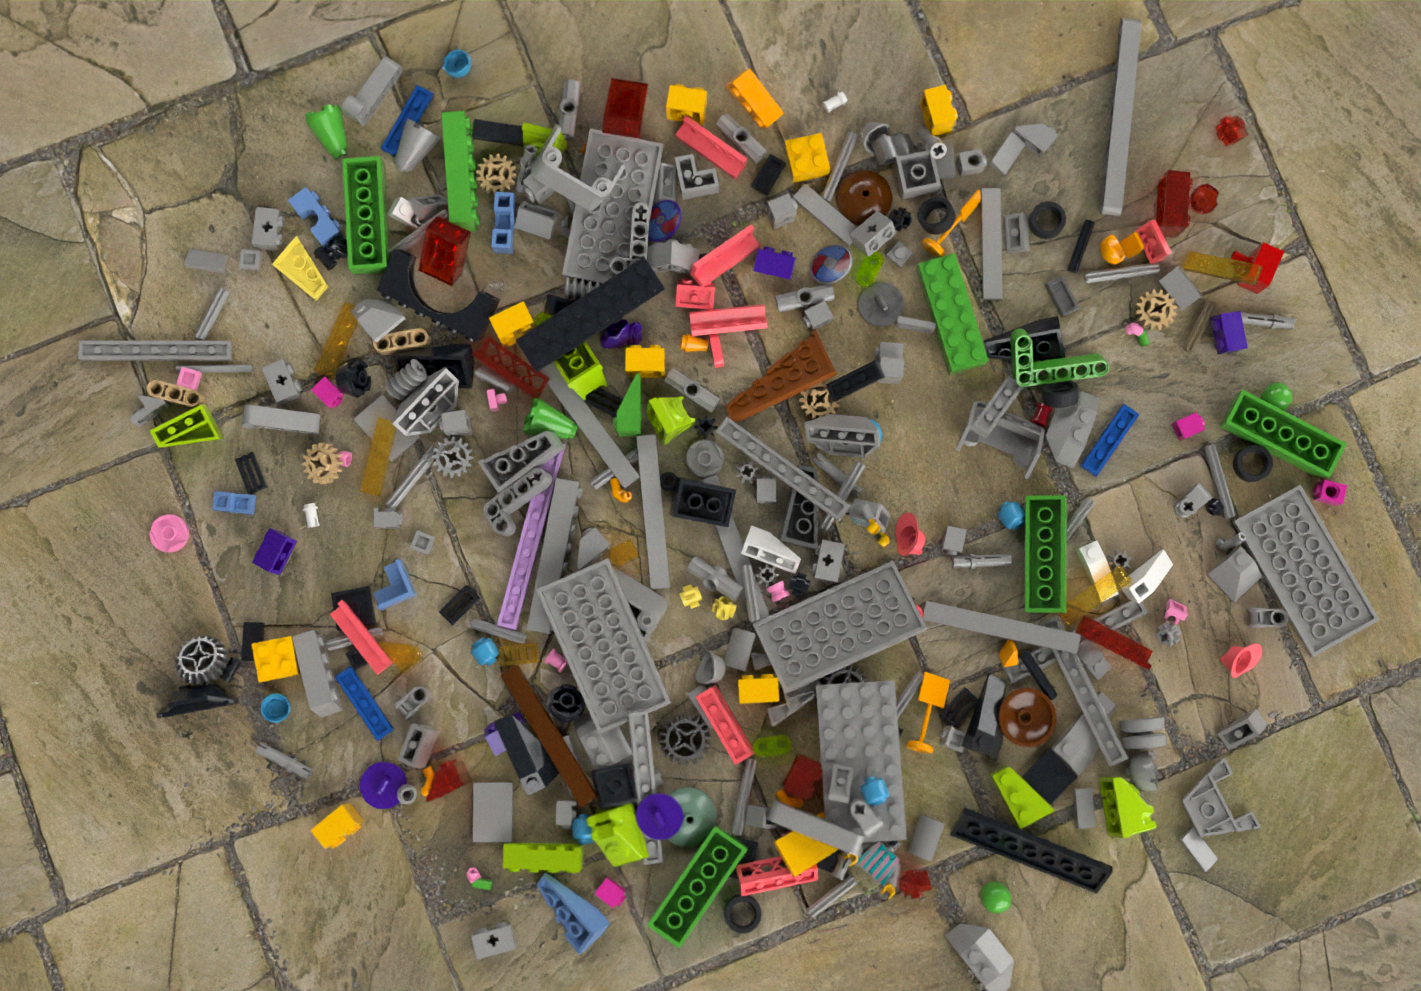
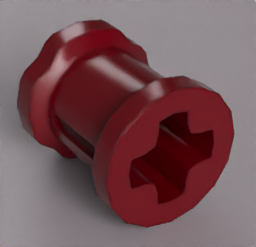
M1036 403L1037 409L1034 416L1030 418V422L1046 427V419L1053 408L1043 403Z

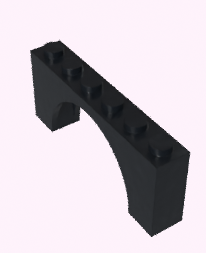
M394 249L377 288V291L382 293L381 296L388 300L394 299L398 301V305L408 309L410 307L414 309V313L419 316L425 317L426 315L432 318L431 321L437 325L444 324L448 326L449 331L456 334L461 333L465 335V339L471 342L482 340L490 324L489 317L494 315L500 299L485 291H479L474 300L458 312L445 313L435 310L424 302L416 289L414 266L417 257L402 249Z

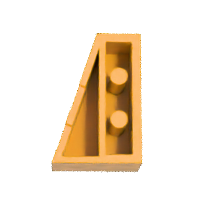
M750 68L738 74L725 85L726 89L742 105L743 109L752 116L754 123L759 128L765 129L784 114Z

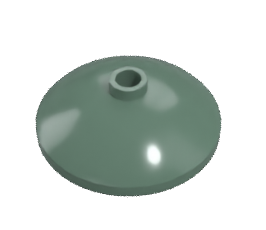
M684 787L674 790L669 796L673 797L680 804L683 811V823L680 830L674 836L668 838V840L683 847L698 845L705 840L716 824L714 803L707 794L696 788ZM692 816L693 820L690 823L686 822L687 817Z

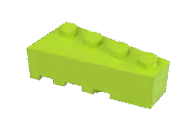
M506 842L503 845V868H508V872H520V869H527V872L547 870L548 873H558L559 871L578 873L583 869L584 844Z

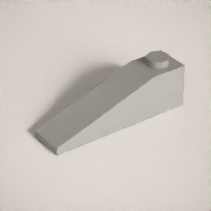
M1100 692L1098 697L1110 719L1116 705ZM1082 712L1049 749L1079 776L1092 762L1099 744Z

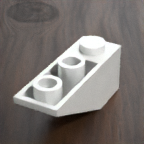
M402 197L395 198L387 213L390 217L414 230L430 220L418 219L411 202ZM443 223L427 236L442 242L450 226Z
M1162 549L1122 580L1119 586L1127 599L1140 603L1155 591L1173 566V563L1164 549Z

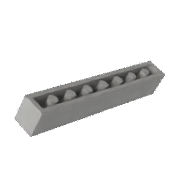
M556 478L527 625V630L546 634H552V631H554L537 593V589L562 579L563 574L567 573L568 563L565 561L566 556L570 555L572 548L569 540L570 536H574L575 525H573L574 517L578 516L579 506H576L577 499H581L583 487H580V483L577 481Z

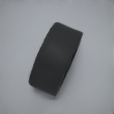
M933 197L922 203L918 209L917 217L922 228L927 233L939 235L952 227L956 215L951 203L947 199ZM938 208L947 210L945 217L937 223H928L926 221L929 213Z
M1041 202L1035 206L1029 216V228L1035 236L1041 239L1054 238L1060 234L1066 224L1065 211L1055 202ZM1042 210L1054 212L1058 217L1057 227L1051 231L1041 229L1036 222L1038 213Z
M1073 381L1043 384L1041 388L1042 402L1046 406L1053 408L1075 405L1079 399V387Z
M1249 445L1240 449L1233 459V469L1236 475L1246 482H1257L1266 478L1273 467V459L1270 452L1259 445ZM1254 452L1261 456L1264 467L1260 473L1251 475L1244 470L1242 459L1247 453Z
M739 894L728 900L725 906L724 917L726 924L731 930L736 933H749L757 928L761 921L760 905L755 898L750 895L741 896ZM739 902H747L754 909V918L748 925H738L732 919L731 910Z

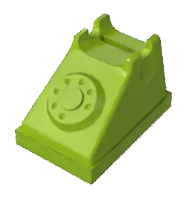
M524 122L522 127L524 150L527 145L536 147V159L552 129ZM560 131L552 146L556 147L563 154L567 147V141Z
M586 342L554 362L569 388H572L583 400H586V395L599 386H608L602 371L603 368Z
M683 396L655 397L648 402L645 414L662 446L670 443L672 439L693 426L695 418H690L682 405Z
M1098 777L1101 797H1106L1102 799L1108 836L1128 838L1131 835L1156 828V821L1150 819L1151 814L1154 813V808L1140 797V793L1135 786L1121 777Z
M633 804L603 810L599 809L586 819L587 825L592 829L590 834L592 840L598 844L613 867L649 857L642 831L637 824Z

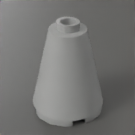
M407 118L394 161L397 164L396 168L403 173L411 172L439 142L441 137Z

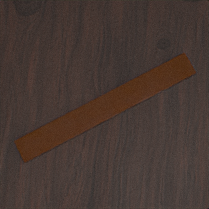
M514 665L502 674L501 677L580 807H584L597 798L595 789L519 665Z

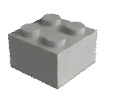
M923 151L895 158L893 165L902 200L939 191L941 187L935 158L930 155V152Z

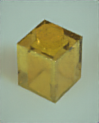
M631 539L611 548L612 554L609 555L613 565L618 564L619 567L640 557Z

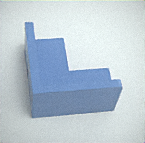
M396 559L395 563L383 567L391 585L373 593L378 603L376 606L378 610L383 611L417 596L403 560Z

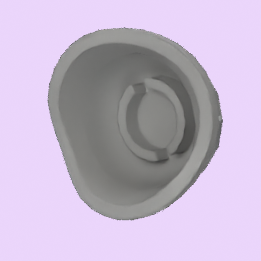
M869 122L861 131L860 139L867 152L875 155L872 143L880 135L887 134L888 136V124Z
M707 651L697 669L696 680L701 684L719 682L724 677L726 671L724 660L713 654L712 651Z

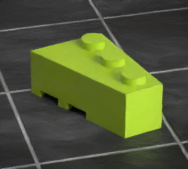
M202 404L149 430L158 448L224 439L208 406Z
M1004 766L989 774L1017 828L1022 829L1055 811L1011 767Z

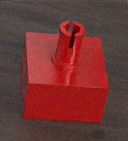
M1265 242L1254 249L1250 257L1235 250L1230 258V262L1244 267L1237 285L1255 294H1259L1270 286L1285 251Z

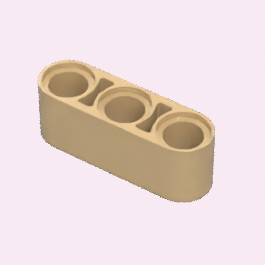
M418 328L388 333L378 342L373 341V346L381 355H391L398 352L427 348L431 343V339L425 330ZM419 335H425L424 341L418 343L417 337ZM401 338H406V343L403 346H398V341ZM387 341V347L379 349L380 343Z
M153 380L147 385V392L150 396L163 399L172 404L191 409L201 404H206L204 395L193 389L159 380ZM161 386V392L156 394V388ZM176 391H179V397L177 399H174V393ZM198 396V401L192 404V398Z

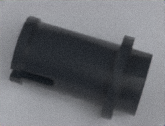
M320 246L314 251V258L319 259L328 271L337 265V262L328 255L327 248Z
M230 657L226 665L227 668L224 669L223 675L221 674L220 678L230 683L235 679L233 677L242 662Z

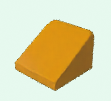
M1137 232L1132 233L1120 242L1127 258L1141 253L1145 248Z
M1010 639L1006 641L999 652L1003 667L1014 666L1018 663V651L1014 641Z

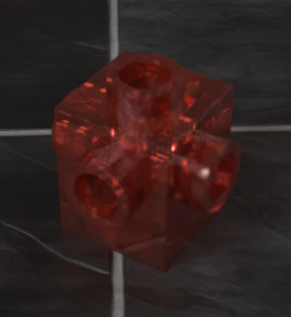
M1227 115L1220 120L1219 125L1215 126L1217 136L1223 141L1225 146L1234 145L1249 135L1245 129V122L1239 116L1231 117Z
M916 869L905 871V875L900 877L899 888L905 897L911 896L912 899L921 898L923 893L932 890L927 870L917 872Z

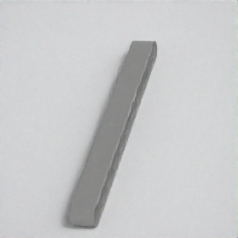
M1122 18L1119 25L1100 203V214L1120 216L1122 212L1141 33V20Z

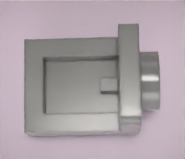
M945 726L940 731L939 744L962 753L964 747L961 745L966 733L955 729V727Z

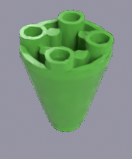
M329 104L323 106L320 112L312 111L305 114L306 124L329 155H332L333 159L347 154L343 115L338 105L333 106Z
M534 397L530 413H527L524 420L525 425L522 432L527 435L536 436L549 431L555 432L560 439H573L578 425L574 424V421L544 400Z

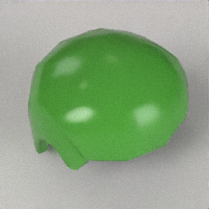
M1275 382L1264 390L1260 399L1284 411L1292 402V391L1287 385Z
M991 881L981 889L980 899L987 911L998 914L1009 909L1012 901L1011 894L1003 883Z

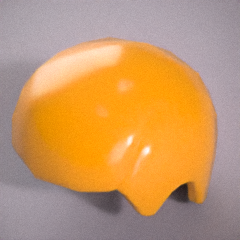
M1113 234L1101 241L1099 249L1105 261L1110 264H1118L1124 260L1125 253Z

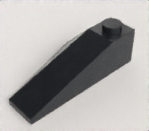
M1058 316L1039 319L983 341L988 358L1010 360L1011 334L1014 330L1020 328L1024 329L1032 339L1033 360L1045 361L1065 358ZM1025 337L1020 338L1018 342L1024 341ZM1026 355L1021 356L1019 359L1023 360Z
M450 344L398 352L392 355L397 372H400L402 368H405L406 364H411L410 361L415 359L423 365L427 376L445 367L459 380L458 388L471 389L473 386L475 359L471 344Z
M987 674L961 746L996 761L1003 744V733L998 722V712L1002 701L1005 699L1006 681Z
M512 713L494 721L527 796L546 788L560 773L541 741L528 731V728Z

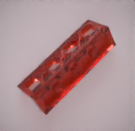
M488 337L480 350L476 349L472 355L533 398H539L550 381V378L540 371L536 373L529 363L491 337ZM490 343L496 346L497 355L490 356L485 352ZM509 355L512 365L505 366L501 356ZM517 366H525L528 375L519 376ZM539 376L544 379L539 389L533 385L532 377Z
M1083 615L1075 633L1081 634L1086 639L1142 668L1150 670L1152 665L1147 662L1153 652L1152 650Z

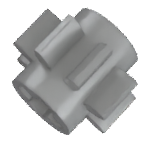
M743 461L742 467H736L740 471L736 478H742L741 484L749 481L751 485L753 478L758 479V476L754 473L759 468H753V461L750 464H746ZM744 469L752 470L750 477L743 475Z
M1116 549L1114 550L1115 555H1108V558H1110L1108 565L1112 567L1111 572L1119 569L1120 573H1124V567H1131L1128 562L1132 557L1126 556V550L1119 553V550ZM1122 559L1123 563L1116 564V560Z
M767 563L764 569L758 567L761 572L755 575L757 578L760 577L758 584L766 583V588L769 587L771 582L776 584L774 577H779V574L774 573L776 567L768 568ZM765 571H769V574L773 576L769 578V581L762 577Z
M1167 621L1157 627L1159 633L1156 637L1161 644L1171 647L1181 640L1178 635L1182 632L1177 624H1170Z

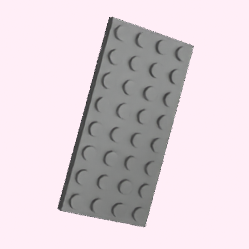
M590 128L580 181L591 187L594 180L598 177H606L608 179L618 161L625 168L610 194L596 209L587 210L575 204L562 276H569V278H577L578 280L584 279V281L588 282L591 280L593 283L599 282V284H603L613 277L609 273V265L612 259L616 257L628 258L631 213L635 204L645 203L650 210V221L664 144ZM639 209V210H638V213H639V219H638V221H641V218H642L643 213H642V210ZM634 229L635 234L639 236L644 234L643 229ZM635 246L633 248L634 253H643L641 247ZM615 263L613 265L615 271L623 270L621 264Z
M1301 485L1232 521L1238 533L1242 532L1245 534L1246 540L1244 544L1280 606L1288 614L1291 625L1310 657L1318 655L1380 620Z
M609 558L537 589V593L599 734L629 722L628 710L647 708L648 713L671 704L670 697Z
M893 561L753 623V627L785 694L927 630Z
M895 680L816 685L825 820L864 835L863 842L907 840ZM834 764L853 768L848 803L828 799ZM875 775L876 779H884L889 796L886 798V802L872 807L871 804H867L884 824L882 828L868 838L850 812L849 804L855 798L864 800L860 787L865 784L864 779ZM857 804L855 811L862 812V806Z

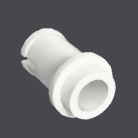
M842 91L840 93L837 92L835 96L822 103L825 110L829 113L840 105L844 106L848 100Z
M315 503L306 504L304 509H302L305 511L307 528L320 526L316 511L318 507Z

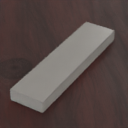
M804 184L793 196L795 201L850 247L853 243L850 234L857 227L807 184Z
M1008 375L970 429L986 439L1023 387Z

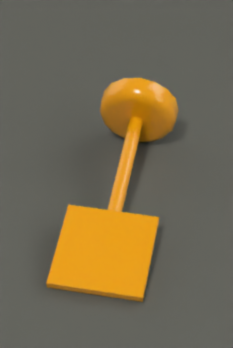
M979 189L960 210V214L955 218L954 224L948 231L944 232L937 241L925 238L921 242L923 248L933 257L939 258L945 255V251L940 246V243L960 220L964 223L980 204L981 195Z
M924 672L918 696L919 701L928 703L919 741L909 740L906 748L925 754H933V747L924 743L932 705L944 708L950 680Z

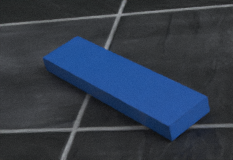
M416 85L381 147L382 151L396 157L407 118L419 123L434 97L432 92Z
M1122 404L1080 467L1097 477L1140 414L1127 405Z
M352 666L335 676L339 685L377 741L394 731V728Z

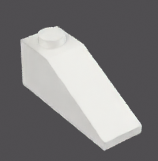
M751 525L741 554L795 574L801 558L770 532Z
M1096 540L1075 550L1100 602L1118 595L1119 593L1109 565L1098 541Z

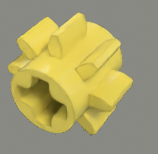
M689 584L682 587L684 592L679 594L684 606L690 605L691 609L700 606L698 601L703 600L698 586L693 588Z
M722 596L719 599H715L711 611L716 612L715 616L718 619L728 620L729 617L733 618L737 605L733 604V601L728 597Z

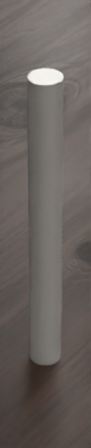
M253 364L176 366L177 373H180L182 367L200 371L201 373L254 371Z

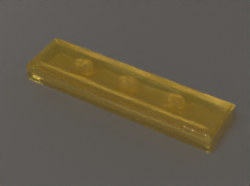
M1190 251L1183 266L1185 271L1251 285L1256 284L1262 271L1261 265Z
M344 302L314 371L330 378L334 377L358 323L357 319L350 312L354 309L355 305Z
M378 417L360 492L375 496L381 495L397 429L392 424V420Z
M1119 565L1068 601L1067 614L1060 615L1069 626L1133 580L1122 565Z

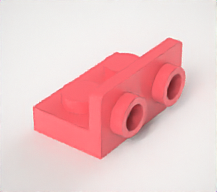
M1155 219L1135 230L1145 247L1144 251L1150 264L1160 262L1172 253Z
M682 278L681 281L677 282L675 307L713 310L715 283L710 282L701 288L697 282H693V279Z

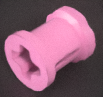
M555 648L552 649L544 662L557 668L559 673L568 664L566 658L557 653Z

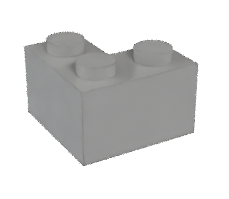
M693 154L675 157L682 200L719 193V183L715 168L697 172Z
M670 239L666 243L656 242L652 246H647V261L653 271L657 273L672 270L682 274H689L693 264L699 260V249L692 248L690 244H680L677 240Z
M880 342L879 347H875L874 357L878 359L885 378L876 383L899 384L901 382L904 369V358H902L903 343Z

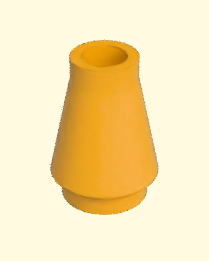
M688 333L687 335L682 334L680 350H684V352L707 351L708 340L692 336Z

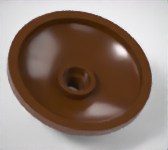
M869 170L856 171L846 176L840 183L836 194V202L840 213L856 225H861L876 211L886 216L891 208L893 199L891 187L885 178ZM868 192L869 196L865 197L862 193Z
M1021 688L1008 694L1002 701L998 712V722L1002 733L1010 742L1021 747H1035L1044 743L1053 733L1056 725V712L1051 700L1044 693L1032 688ZM1022 714L1026 716L1024 721L1020 718Z

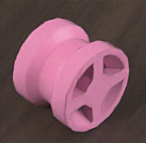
M784 581L766 589L771 594L773 603L790 595L789 591L784 588Z

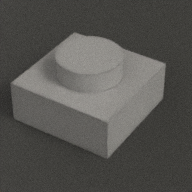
M898 241L886 257L901 268L913 255V252Z
M241 249L239 268L260 271L262 252L259 250Z
M416 531L410 549L429 555L436 537Z

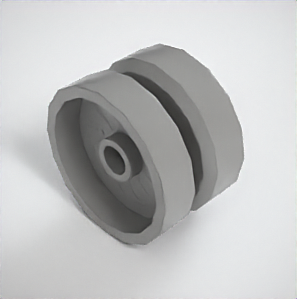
M1164 717L1120 721L1122 732H1134V735L1122 738L1124 749H1152L1167 745L1165 734L1153 733L1155 730L1165 728Z

